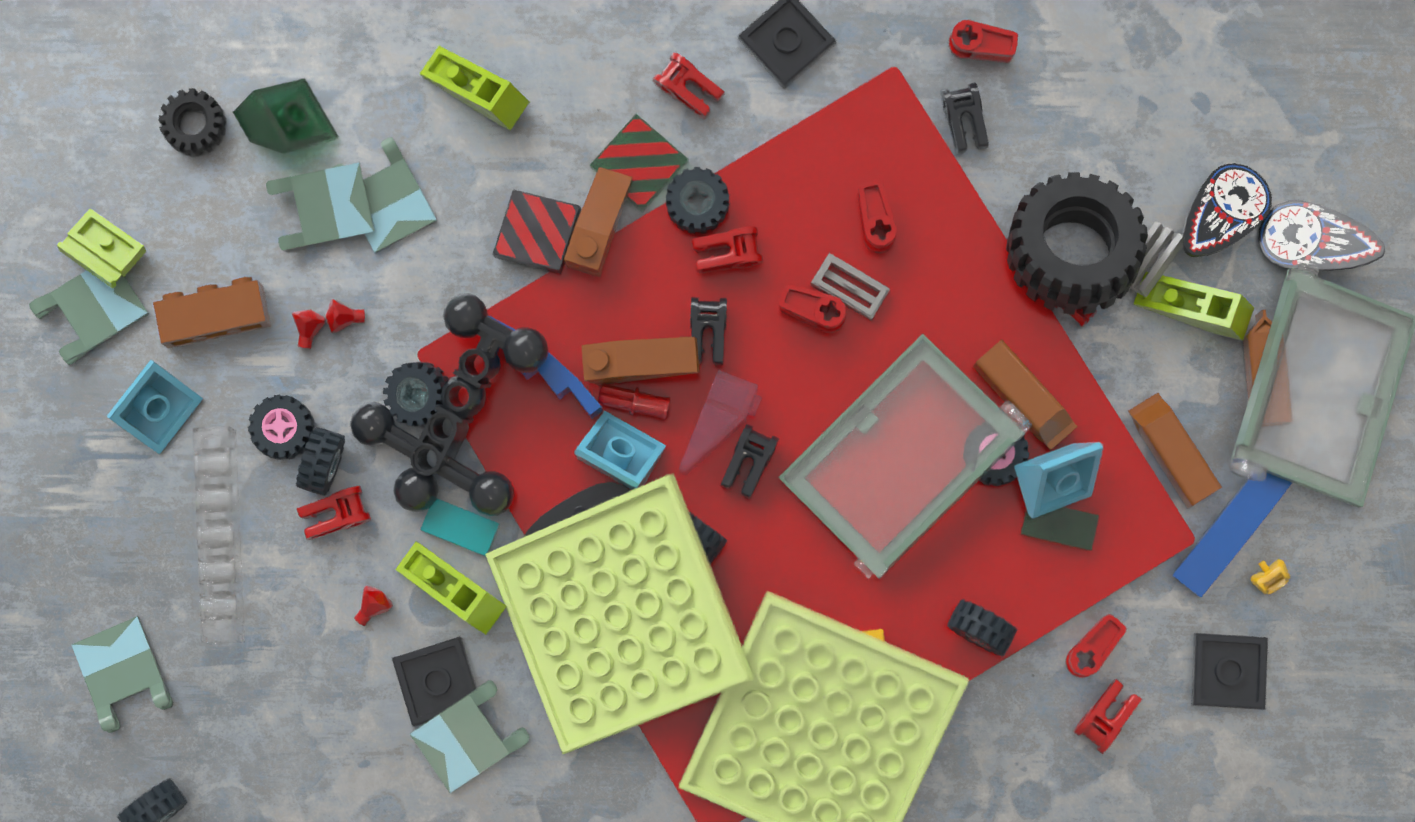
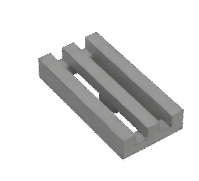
M1157 221L1148 230V238L1145 243L1147 245L1146 254L1135 282L1130 286V289L1145 297L1148 296L1183 247L1182 234H1176L1168 227L1164 228ZM1168 240H1170L1171 243L1166 248L1164 253L1161 255L1159 260L1156 262V260L1158 259V254L1161 252V250L1166 245ZM1153 266L1141 285L1138 284L1148 268Z
M830 253L811 282L813 287L825 294L840 298L845 306L871 321L890 291V288ZM830 265H833L879 293L878 296L875 298L831 272L828 268ZM823 276L870 303L872 306L869 309L821 281Z

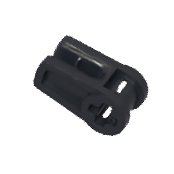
M970 83L968 88L951 92L949 89L941 90L943 110L949 123L956 155L965 153L968 147L965 137L967 132L964 131L962 123L963 116L968 117L973 131L972 139L975 140L977 149L988 148L989 141L977 84Z
M691 297L690 329H692V337H697L699 364H701L702 354L705 352L702 349L704 329L710 328L713 330V344H711V348H713L712 362L715 365H723L727 298H720V301H699V297ZM703 312V313H717V314H700V313Z
M746 424L737 442L734 456L720 485L730 489L737 475H740L739 471L747 458H752L754 460L753 466L747 479L743 481L744 486L741 490L742 496L748 499L752 497L764 468L769 464L780 439L774 435L772 438L758 433L753 430L754 426ZM749 442H754L764 447V449H760L756 446H753L749 444Z

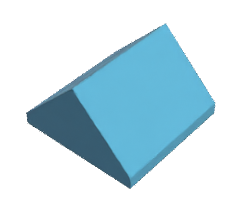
M150 360L107 417L160 455L203 398L163 367Z
M604 411L578 445L574 454L578 460L627 488L635 490L644 486L666 445Z
M1100 442L1073 443L1014 465L1027 512L1032 519L1092 496L1104 448Z

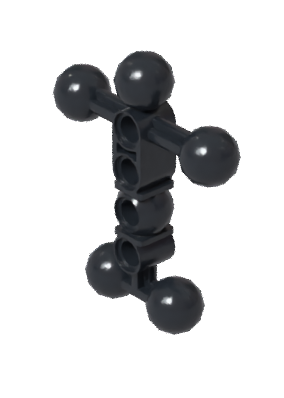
M462 293L451 298L445 305L443 312L445 326L457 337L465 339L479 335L481 339L476 349H469L461 355L458 362L459 369H455L453 372L455 376L451 377L443 385L441 393L442 404H437L435 409L438 412L429 418L419 439L396 426L390 410L378 402H366L359 406L352 414L350 427L353 436L361 444L374 447L385 443L411 459L413 468L403 471L398 476L393 489L396 502L403 509L411 512H423L430 508L437 500L439 488L433 475L438 474L469 492L471 504L479 513L487 516H498L506 512L513 502L514 490L511 481L504 474L496 471H485L478 474L454 459L469 430L468 423L473 422V416L478 414L485 405V388H490L492 385L489 380L494 378L500 370V358L497 354L499 349H503L506 362L514 370L522 373H530L539 369L547 360L549 349L545 337L536 329L524 327L513 331L488 317L486 305L476 295ZM479 355L485 361V368L481 374L476 371L474 366L475 359ZM462 387L469 393L466 405L460 402L458 396L459 390ZM446 418L453 425V431L450 436H447L443 431V422ZM430 450L437 456L434 468L427 462V454Z

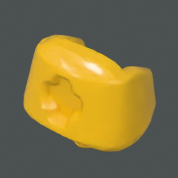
M1282 559L1275 560L1270 566L1264 560L1261 561L1258 565L1262 571L1251 576L1252 584L1263 594L1276 592L1285 586L1290 579L1289 572Z

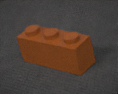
M242 277L232 280L231 286L218 288V285L211 284L198 287L197 293L184 295L183 292H172L163 295V300L153 302L161 344L169 349L271 327L263 285L258 280L253 281L252 277Z

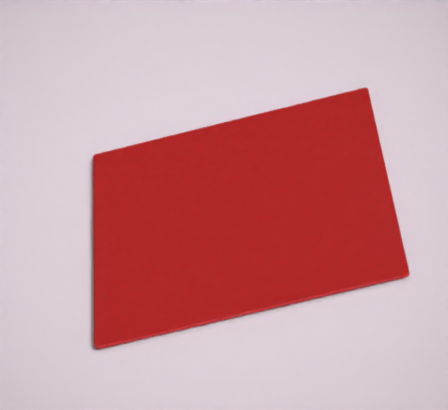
M897 67L887 69L715 172L714 174H718L727 186L729 208L724 221L720 222L714 230L710 229L707 233L703 234L701 232L692 234L688 230L678 228V225L671 220L665 202L615 232L601 277L568 268L564 263L561 274L548 272L487 309L489 316L515 330L529 327L539 331L546 339L548 352L577 377L598 402L599 391L602 385L584 381L582 345L623 340L692 337V329H690L691 297H699V301H720V298H727L723 365H715L712 362L713 348H711V344H713V330L706 328L703 332L702 349L705 352L702 354V362L699 364L700 373L607 384L634 391L637 387L639 392L666 398L670 397L665 420L639 413H634L632 416L630 411L601 405L603 411L591 419L572 392H569L559 400L539 372L526 380L521 372L514 370L506 362L503 349L500 348L497 353L500 358V370L494 378L489 380L492 383L491 387L485 388V405L478 414L473 416V422L468 423L469 430L466 439L486 471L502 473L511 481L514 497L508 509L524 535L542 515L574 494L600 483L613 482L620 484L578 460L574 454L578 445L604 411L666 445L665 450L644 485L674 474L688 511L728 540L718 556L709 565L741 646L746 639L767 591L858 631L883 629L884 642L967 677L970 681L1191 546L1195 541L1194 534L1053 311L1043 307L1045 301L1040 298L1036 301L1026 295L1028 288L1026 286L1019 287L1013 279L1016 271H1011L1008 266L1007 258L1009 252L1006 251V237ZM881 180L883 182L897 226L894 245L889 251L884 253L871 251L864 242L857 195L859 185L868 181ZM703 187L690 188L683 196L684 208L692 214L707 212L713 203L711 193ZM756 226L758 228L756 243L758 254H761L763 257L762 264L747 268H731L701 274L697 273V260L709 258L711 255L727 254L730 252V248L709 250L708 253L706 251L696 252L692 247V239L724 233L740 227ZM875 228L874 235H878L879 240H884L886 233H883L881 228ZM743 241L744 254L747 253L745 241ZM829 253L890 288L889 293L875 313L872 321L845 306V324L840 330L832 333L824 332L782 313L779 306L781 293L786 284H793L822 292L813 287L811 282ZM830 265L828 268L831 272L875 298L878 296L879 293L833 265ZM823 276L821 281L869 309L872 306L870 303ZM830 307L828 312L822 311L825 321H830L832 317L838 318L836 308ZM702 312V313H700V314H717V313H703V312ZM448 332L421 348L417 356L420 362L434 364V367L442 369L444 371L442 376H448L450 379L455 376L453 374L454 370L459 369L458 362L461 355L469 349H476L481 337L476 335L473 338L463 339ZM922 334L1025 433L1023 437L1028 442V460L1073 443L1100 442L1104 447L1091 497L1032 519L1027 512L1018 478L1001 486H988L978 481L880 579L778 478ZM1000 340H1003L1063 406L1072 421L1078 426L1052 450L1035 437L973 368L976 361ZM480 355L477 356L474 362L475 369L479 374L485 368V361ZM924 360L872 411L880 421L866 435L856 427L805 478L878 553L966 468L963 459L965 442L976 427L986 422ZM462 387L459 390L458 396L460 402L466 405L469 393ZM746 424L754 426V431L769 438H772L773 435L780 438L767 467L764 468L750 499L742 496L741 490L744 486L743 481L747 479L753 466L754 460L752 458H747L739 471L740 475H737L730 489L720 486ZM749 442V444L753 446H756L760 449H764V447L754 442ZM963 599L977 606L979 605L1002 617L1017 628L1015 637L1004 656L996 655L982 647L976 646L947 627L960 600ZM721 692L638 725L696 822H741L747 818L679 788L680 781Z

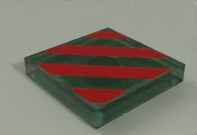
M635 114L590 164V168L596 173L598 168L602 167L633 177L626 199L643 213L689 162V159L639 115Z

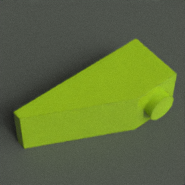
M439 45L419 73L422 77L484 117L508 130L513 128L530 103L511 82Z
M1147 271L1145 272V274L1143 275V278H1142L1141 283H1142L1143 280L1146 278V276L1148 275L1149 272H1147ZM1163 275L1147 297L1137 293L1133 303L1140 308L1210 333L1242 341L1254 311V307L1242 294Z
M417 541L395 569L485 635H487L507 607Z

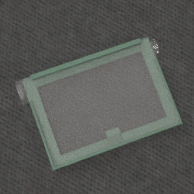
M1300 263L1297 269L1292 267L1287 271L1231 458L1230 471L1240 477L1255 481H1264L1266 474L1269 473L1359 508L1363 507L1415 329V316L1318 277L1319 268L1310 264Z
M922 334L778 478L858 557L854 564L868 578L875 574L880 579L1033 425L1008 400L999 408Z

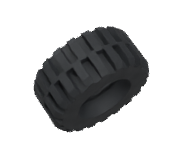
M1068 172L1067 178L1064 179L1061 178V175L1057 174L1048 177L1046 186L1043 182L1033 186L1030 194L1024 195L1019 202L1007 239L1006 251L1009 252L1007 262L1009 269L1016 271L1013 279L1021 288L1026 286L1028 288L1026 295L1033 301H1036L1038 298L1045 301L1043 307L1052 311L1055 306L1064 308L1063 314L1074 315L1076 309H1082L1083 314L1095 313L1098 305L1102 309L1114 305L1116 298L1122 299L1129 291L1131 284H1134L1147 250V245L1145 244L1148 238L1147 226L1142 224L1144 216L1139 207H1132L1134 199L1128 192L1121 194L1117 191L1119 185L1111 180L1106 184L1099 181L1100 176L1089 174L1088 178L1080 177V172ZM1073 222L1086 225L1103 238L1109 255L1102 261L1090 265L1068 263L1051 251L1045 241L1044 233L1049 228L1061 223Z

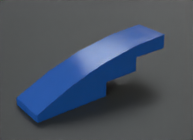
M488 315V317L515 331V329H513L512 327ZM549 352L547 360L539 369L530 373H522L526 380L539 372L559 400L569 392H572L591 419L603 411L601 405L578 378Z
M1256 469L1219 513L1218 518L1199 539L1196 546L1178 566L1172 576L1201 598L1267 517L1292 482Z

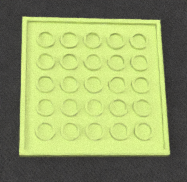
M674 474L667 475L485 554L504 604L507 606L506 609L563 755L754 679Z
M767 591L742 645L754 679L721 692L680 781L679 788L757 822H903L969 682L968 678Z

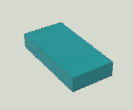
M437 498L429 508L420 530L486 557L485 554L489 553L501 524Z

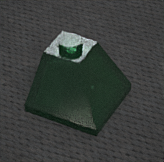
M305 78L253 90L233 111L249 142L283 154L334 141L339 137Z

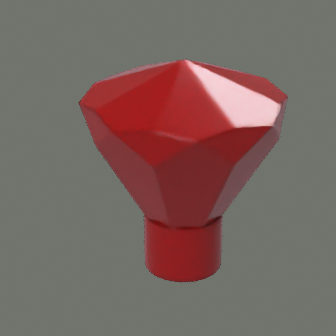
M332 299L325 315L331 333L339 332L353 323H364L365 310L352 309L340 301Z
M311 309L293 312V320L299 333L297 346L311 349L313 337L324 326L326 318Z
M369 585L365 586L362 594L361 609L354 616V619L360 625L366 626L372 617L388 612L393 607V604L383 591Z

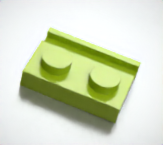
M91 208L67 233L68 237L63 242L57 244L61 253L112 289L116 287V282L121 276L124 277L146 253L144 245Z

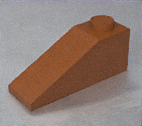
M602 167L598 168L564 258L566 267L601 277L633 177Z
M697 337L623 340L582 345L584 381L596 385L700 373Z

